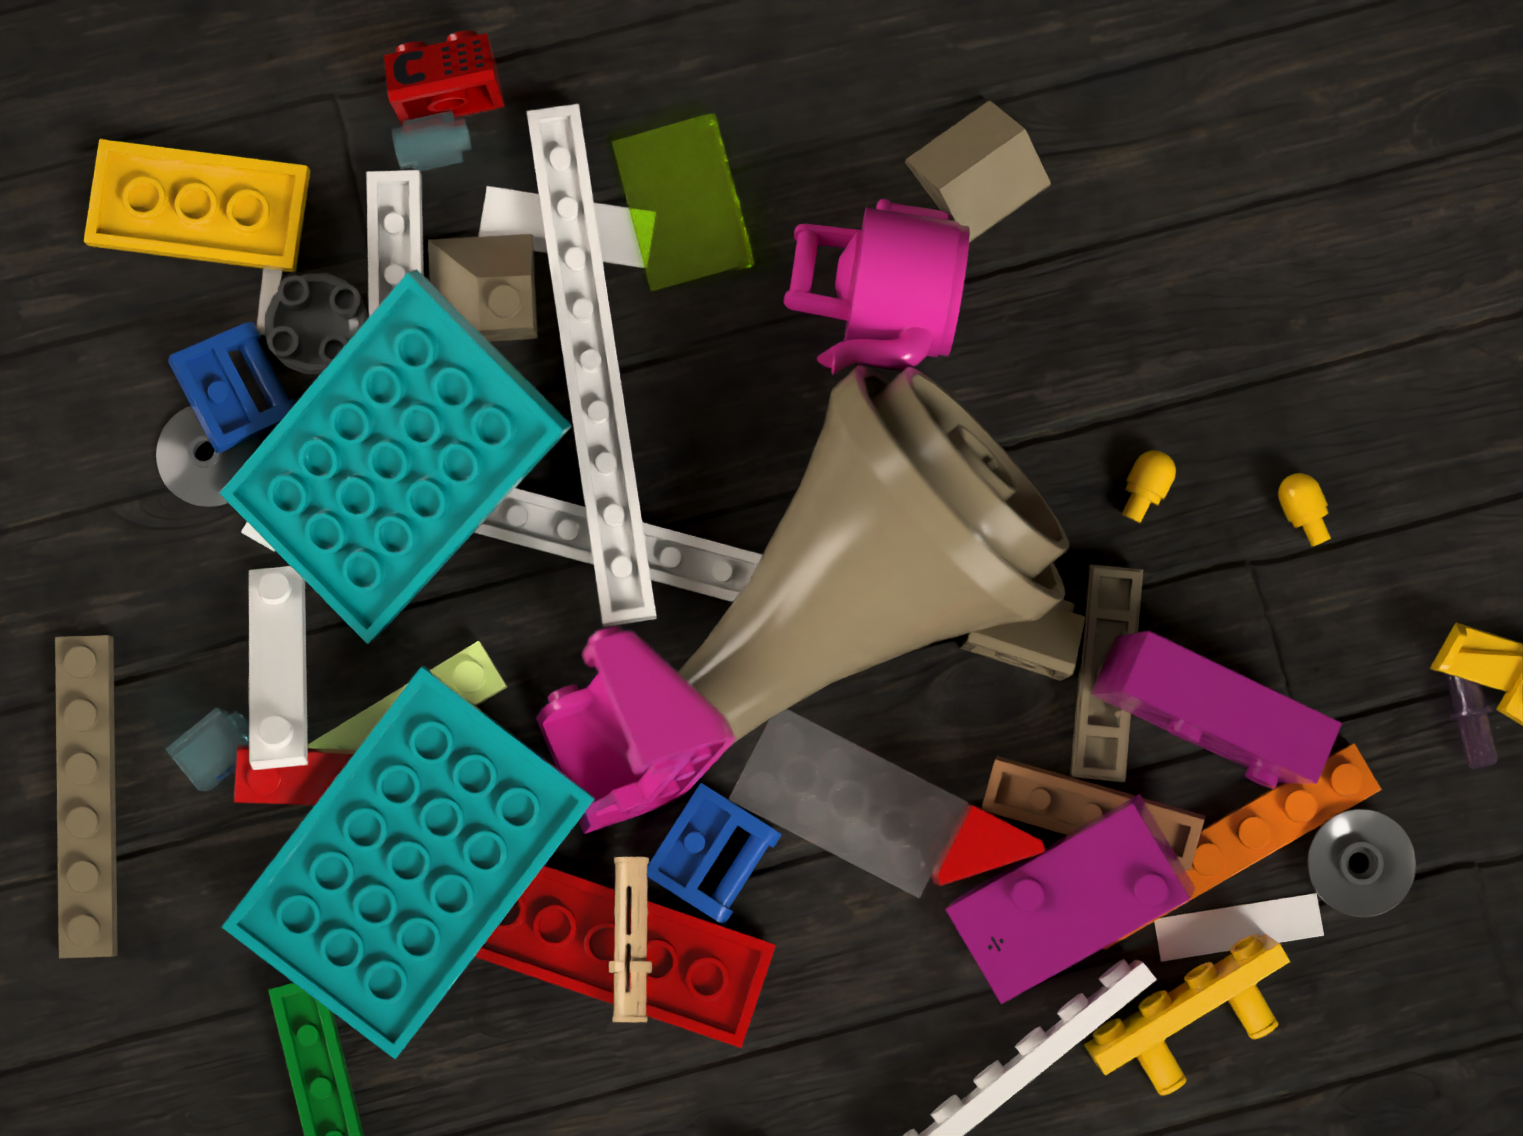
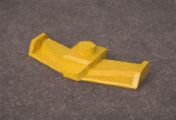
M1456 622L1430 669L1506 692L1496 710L1523 726V643Z

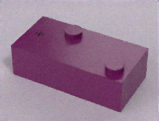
M1150 631L1115 636L1091 692L1092 696L1167 730L1183 740L1192 742L1247 768L1246 778L1275 789L1277 783L1317 784L1342 724Z
M1140 794L1044 847L1046 852L1025 858L961 894L945 909L1001 1004L1191 899L1195 886Z

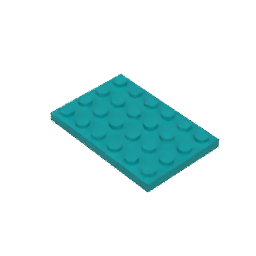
M415 269L408 272L219 494L369 644L378 638L572 425Z
M422 666L233 911L222 928L396 1059L596 797Z

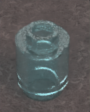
M452 110L403 121V127L392 129L393 143L401 170L413 168L421 172L464 162L463 151L472 150L466 120H455Z

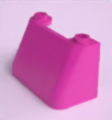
M619 626L604 629L589 638L590 643L584 650L583 657L588 666H597L599 673L588 688L579 690L577 685H569L554 691L547 697L549 704L536 717L556 768L596 797L578 820L584 834L659 809L678 800L693 787L736 739L726 716L634 632H622Z

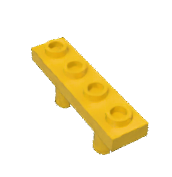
M1257 934L1247 936L1235 943L1230 948L1231 955L1213 965V963L1208 962L1192 969L1184 977L1186 982L1169 993L1165 990L1159 991L1145 998L1138 1006L1140 1010L1123 1021L1121 1019H1113L1104 1023L1093 1032L1094 1039L1084 1044L1093 1062L1107 1075L1137 1057L1158 1094L1165 1096L1178 1090L1187 1081L1165 1043L1166 1038L1222 1003L1229 1001L1251 1039H1258L1269 1034L1278 1026V1022L1256 985L1258 981L1290 962L1280 943L1267 934H1263L1260 937Z

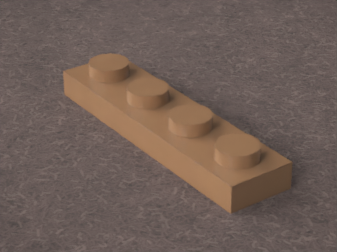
M997 756L993 764L981 810L1067 835L1133 798L1135 795ZM1142 798L1183 868L1190 871L1205 816Z

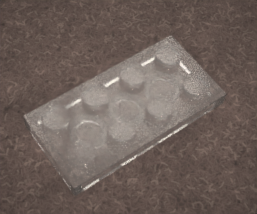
M788 709L769 719L728 799L919 899L968 802Z

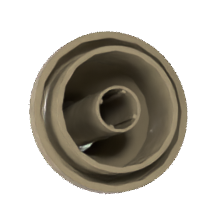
M857 366L832 389L826 421L801 485L748 583L704 643L678 673L727 717L736 737L733 742L735 743L769 718L832 682L935 641L1004 623L1039 620L1065 597L1064 585L1053 561L1069 548L1067 536L1051 508L1019 466L989 432L941 386L922 372L911 367H907L893 381H890L873 369Z

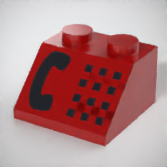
M473 30L459 31L449 35L446 38L447 42L428 46L422 41L408 42L396 47V53L384 55L389 101L403 129L505 107L494 54L487 33L478 35Z

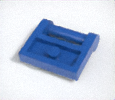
M254 322L244 323L169 356L168 363L216 454L274 429L297 403L296 400H289L258 342L261 335ZM240 351L270 409L259 413L228 354L229 352Z
M700 783L647 866V877L725 925L733 913L729 908L768 846L774 848L782 834ZM738 825L751 833V835L710 897L697 888Z

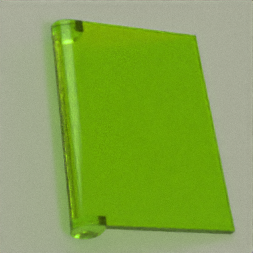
M716 114L702 115L612 141L651 291L733 268L744 269L755 264Z

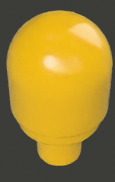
M1152 450L1143 453L1136 460L1126 480L1128 484L1125 490L1131 493V496L1122 512L1123 516L1141 523L1150 503L1158 506L1161 499H1165L1176 475L1175 464L1169 455L1162 451Z
M1295 473L1286 477L1279 487L1278 498L1288 522H1292L1294 528L1303 527L1311 547L1331 539L1322 517L1329 514L1326 508L1328 504L1318 482L1312 476L1304 473Z

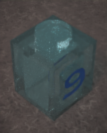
M215 708L165 750L198 791H210L235 771L237 745L249 746V723L236 710L229 715L226 710Z

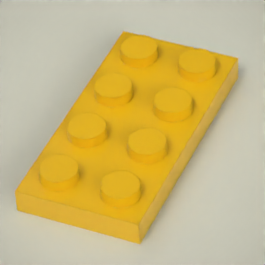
M99 139L84 243L92 247L296 273L311 170L306 165Z

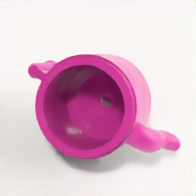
M881 199L877 203L876 209L866 207L861 230L813 224H800L796 226L794 238L797 244L790 291L786 292L784 297V304L791 310L847 321L844 342L834 345L817 357L820 364L832 368V375L852 364H866L882 369L900 371L907 367L918 365L926 356L936 358L938 355L949 356L955 335L965 280L970 238L969 226L959 225V222L948 220V214L944 211L892 203L888 199ZM818 245L845 248L839 257L835 279L837 298L811 293Z

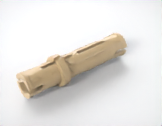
M615 857L614 961H609V973H614V1017H612V1022H647L646 975L647 973H652V962L647 961V864H649V858ZM630 973H631V990H630Z

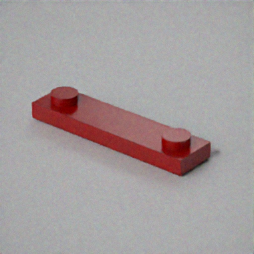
M237 745L234 802L316 805L357 750L308 748V765L253 770L249 762V746Z

